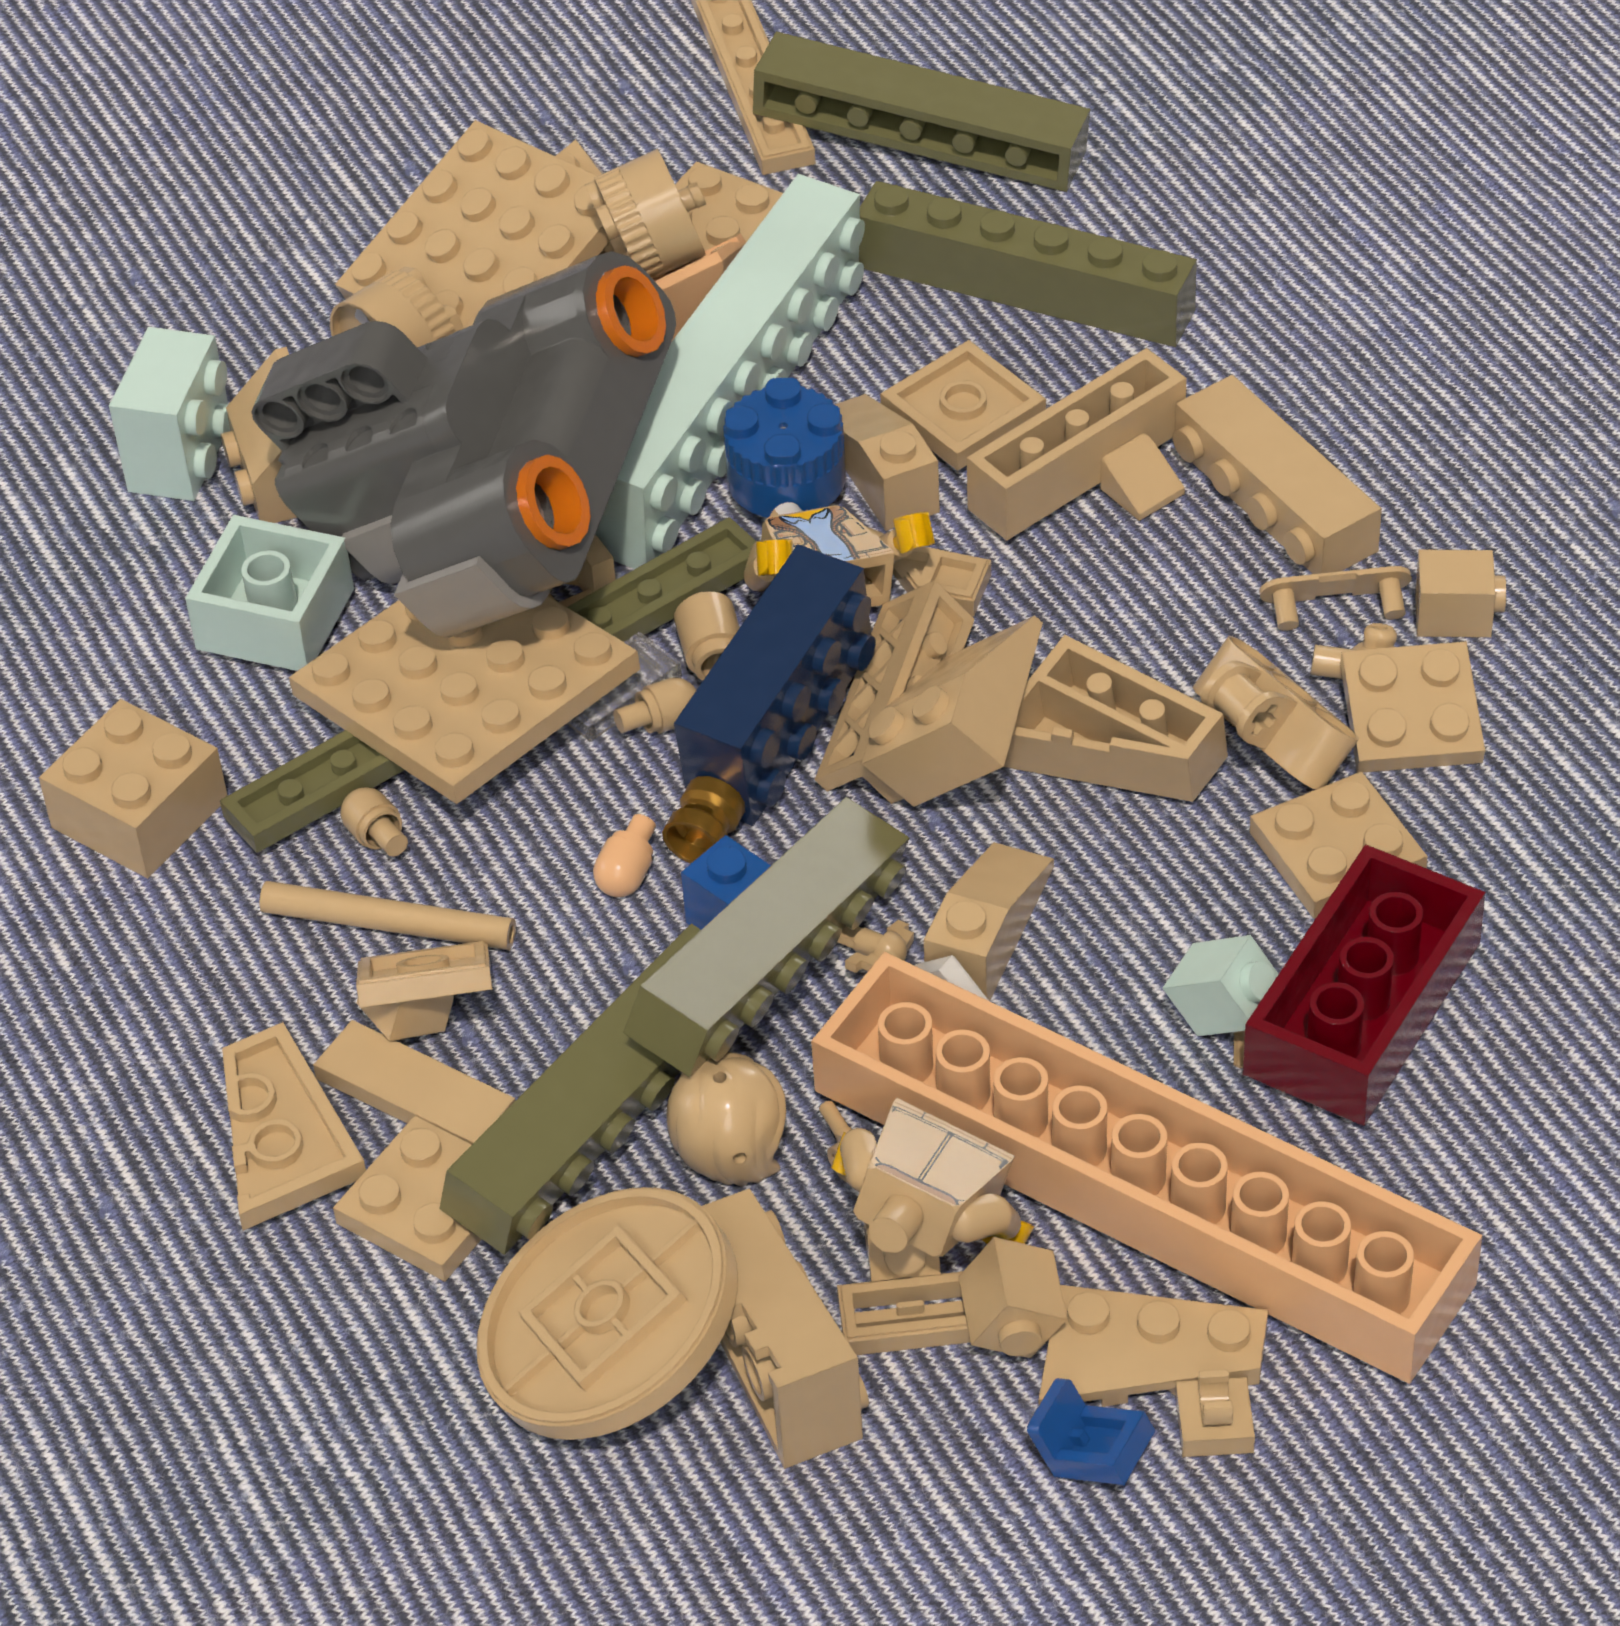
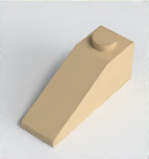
M866 394L834 404L840 408V414H842L845 470L885 531L895 528L893 519L917 512H929V516L939 513L938 460L914 424Z
M993 842L946 893L924 938V962L951 955L955 956L990 1001L1054 868V858Z

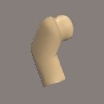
M1372 623L1366 626L1364 630L1363 642L1357 644L1352 649L1315 644L1311 675L1342 679L1340 668L1342 651L1394 647L1397 640L1396 631L1389 625Z

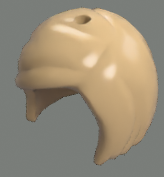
M727 1052L717 1062L709 1058L690 1077L682 1073L668 1099L666 1117L672 1146L679 1153L684 1163L695 1172L713 1181H719L725 1185L736 1184L741 1187L749 1182L759 1183L763 1179L780 1172V1165L774 1159V1154L779 1147L784 1131L786 1099L781 1084L775 1075L765 1066L754 1062L752 1058L732 1052Z

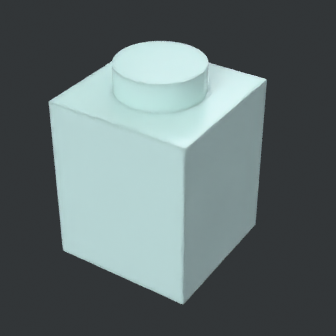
M1251 935L1193 943L1162 989L1197 1036L1245 1031L1246 1022L1278 976V972Z

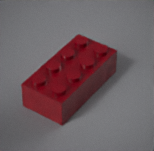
M1365 844L1246 1022L1243 1075L1365 1126L1479 946L1486 892Z

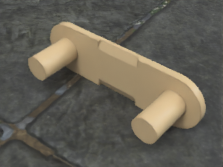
M1402 566L1301 575L1268 581L1260 587L1259 593L1263 601L1274 603L1277 626L1282 631L1293 630L1299 626L1295 602L1315 600V597L1347 593H1352V596L1380 593L1384 617L1394 620L1406 614L1401 588L1407 586L1411 582L1412 577L1410 570Z

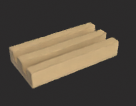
M963 1271L943 1273L941 1275L837 1285L842 1333L855 1354L864 1355L971 1343L963 1300L924 1305V1301L962 1297L958 1276ZM896 1304V1308L863 1312H855L854 1310Z

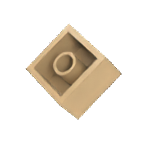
M120 699L39 777L51 828L147 879L221 806L220 800L228 796L217 747L123 699Z

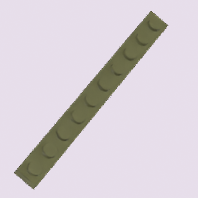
M728 517L569 605L567 608L622 642L629 644L674 619L677 607L691 595L699 592L720 593L743 580L750 550L753 544L756 543V540ZM345 730L220 800L223 817L258 853L342 805L345 797L353 790L362 787L374 788L404 771V769Z

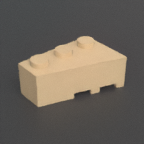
M1064 635L1026 683L1004 767L1193 802L1228 757L1223 713Z

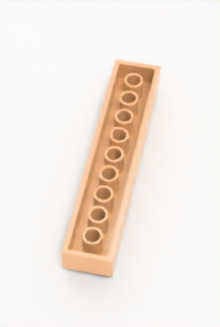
M885 951L811 1041L814 1089L816 1092L883 1125L886 1122L893 1102L896 1098H899L1015 1156L1004 1185L1256 1309L1268 1310V1315L1408 1384L1412 1382L1477 1284L1482 1243L1481 1234Z

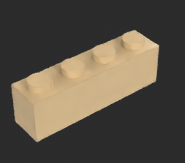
M1148 348L1130 357L966 457L968 510L1006 541L1099 484L1101 482V460L1106 454L1142 433H1146L1155 442L1157 447L1173 438L1175 431V407L1177 402L1186 398L1187 378Z
M1233 374L1176 403L1173 443L1178 454L1183 460L1188 463L1192 462L1212 481L1220 494L1229 496L1241 507L1258 529L1267 531L1280 543L1296 564L1303 565L1312 574L1340 572L1379 551L1382 508Z

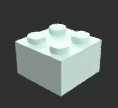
M155 327L147 328L109 404L128 492L195 501L204 479L212 477L216 467L217 452L222 443L221 433L230 431L226 411L228 400L225 390L227 366L224 361L219 359L215 335Z
M233 515L185 598L196 650L295 671L300 670L317 658L354 590L348 551L344 542L345 537Z

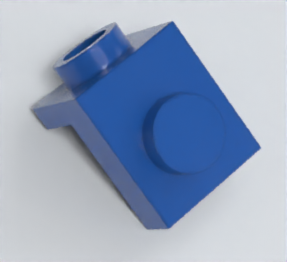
M1056 1378L1027 1426L1030 1438L1054 1477L1125 1485L1156 1431L1144 1411L1086 1405L1072 1381L1062 1378Z

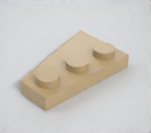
M283 1022L222 1048L233 1141V1161L238 1190V1211L243 1231L354 1183L366 1171L364 1159Z
M1060 1285L1067 1320L1049 1339L1039 1405L1056 1378L1070 1379L1084 1402L1100 1399L1102 1407L1128 1403V1395L1168 1390L1175 1395L1177 1381L1198 1380L1199 1371L1228 1369L1229 1378L1247 1377L1248 1386L1260 1383L1268 1310Z

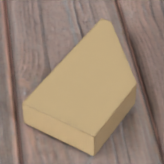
M922 546L914 548L910 555L895 562L893 565V575L907 593L936 580L971 616H975L991 577V560Z

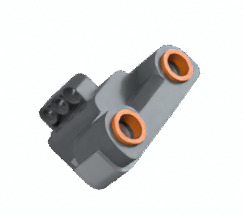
M610 251L488 300L478 312L473 325L420 347H416L397 327L386 322L371 321L284 356L273 363L251 411L257 426L282 451L278 459L282 465L275 478V486L279 497L311 531L345 537L344 542L348 551L351 572L360 579L372 580L377 578L381 582L389 584L399 582L394 595L426 628L438 636L450 638L542 605L551 588L575 580L581 572L675 334V312L665 292L641 266L629 256Z

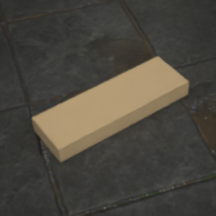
M354 1020L350 1021L313 1064L317 1080L407 1124L414 1116H417L471 1145L515 1102L514 1097L395 1040L389 1041L383 1034Z

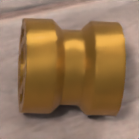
M698 776L690 781L680 799L681 808L673 811L662 831L663 840L668 849L677 857L692 863L722 837L736 829L745 812V802L740 793L728 783L710 776Z

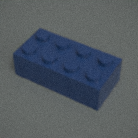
M797 544L674 722L685 789L690 781L698 776H710L728 783L740 793L745 802V812L740 821L751 826L755 825L767 806L772 807L777 803L784 790L787 775L797 760L803 761L810 754L816 739L817 730L827 715L833 716L838 712L846 694V687L856 672L864 671L873 658L876 639L871 634L869 617L871 599L867 596L864 568Z

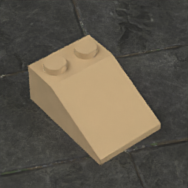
M1034 615L944 658L874 717L868 728L869 739L861 764L913 807L1003 768L1043 622Z

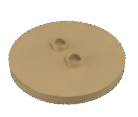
M649 1187L629 1188L597 1196L571 1208L538 1231L506 1266L494 1285L481 1316L477 1334V1363L485 1388L493 1400L515 1423L537 1435L564 1440L586 1439L616 1432L646 1418L677 1396L706 1365L718 1347L730 1322L736 1301L738 1271L734 1251L726 1234L711 1215L696 1201L675 1191Z

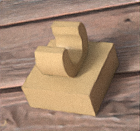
M1228 1369L1199 1371L1198 1380L1176 1382L1175 1400L1182 1457L1254 1453L1255 1434L1247 1377L1229 1378Z

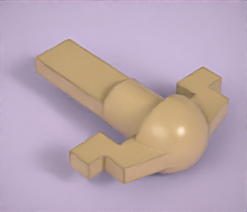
M900 920L890 925L884 935L866 927L861 928L858 926L855 930H852L846 926L842 930L837 942L853 948L856 953L845 960V969L857 973L860 969L869 971L884 951L905 961L907 951L914 941V932L909 931L908 923Z

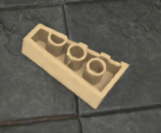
M750 1188L703 1205L702 1207L726 1234L734 1251L738 1271L736 1301L730 1322L720 1343L783 1468L786 1469L863 1439L861 1409L869 1406V1399L859 1374L858 1357L809 1282L803 1266L799 1261L795 1260L786 1246L781 1226L772 1210L765 1212Z

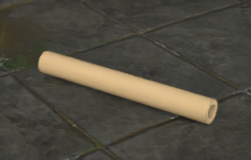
M265 881L259 900L260 911L263 913L458 943L484 941V943H488V947L504 950L512 948L516 933V921L514 918Z

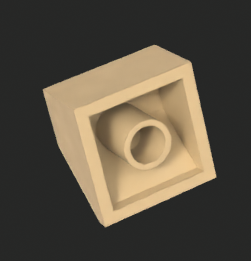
M287 347L275 349L227 405L226 411L230 431L221 433V440L229 467L240 465L241 470L234 472L242 505L253 504L258 519L272 523L297 518V516L279 497L275 486V478L282 465L278 461L282 451L257 426L251 411L273 363L289 355Z

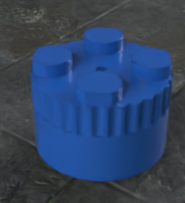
M793 377L772 378L762 390H755L750 395L743 396L741 401L735 402L734 407L726 411L723 432L727 484L732 497L739 505L756 515L768 518L777 506L786 502H793L802 511L827 507L837 499L843 490L846 480L844 429L840 408L834 405L831 399H827L823 393H817L814 389H806Z

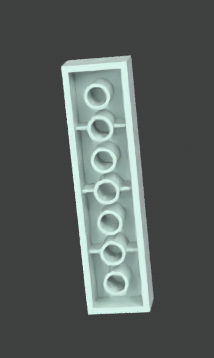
M797 174L671 342L595 534L613 556L615 562L636 569L658 557L661 553L672 549L682 523L689 514L695 515L700 510L705 499L706 490L716 476L723 477L726 474L723 432L726 411L734 407L735 402L741 401L743 396L750 395L755 390H762L770 379L788 378L796 365L799 367L803 366L810 355L814 340L822 330L828 331L833 325L838 308L847 295L852 296L857 292L864 274V265L859 262V245L865 230V223L860 219V194Z

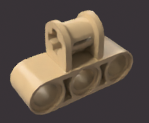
M1233 636L1226 638L1193 686V690L1201 697V703L1223 713L1224 718L1236 727L1237 735L1244 741L1259 747L1294 778L1315 790L1327 785L1359 740L1358 736L1265 656Z

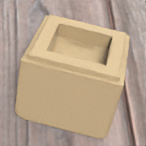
M1142 433L1106 454L1101 460L1100 489L1139 521L1185 494V487L1155 442L1146 433Z
M454 995L363 1007L361 1009L389 1041H396L445 1031Z

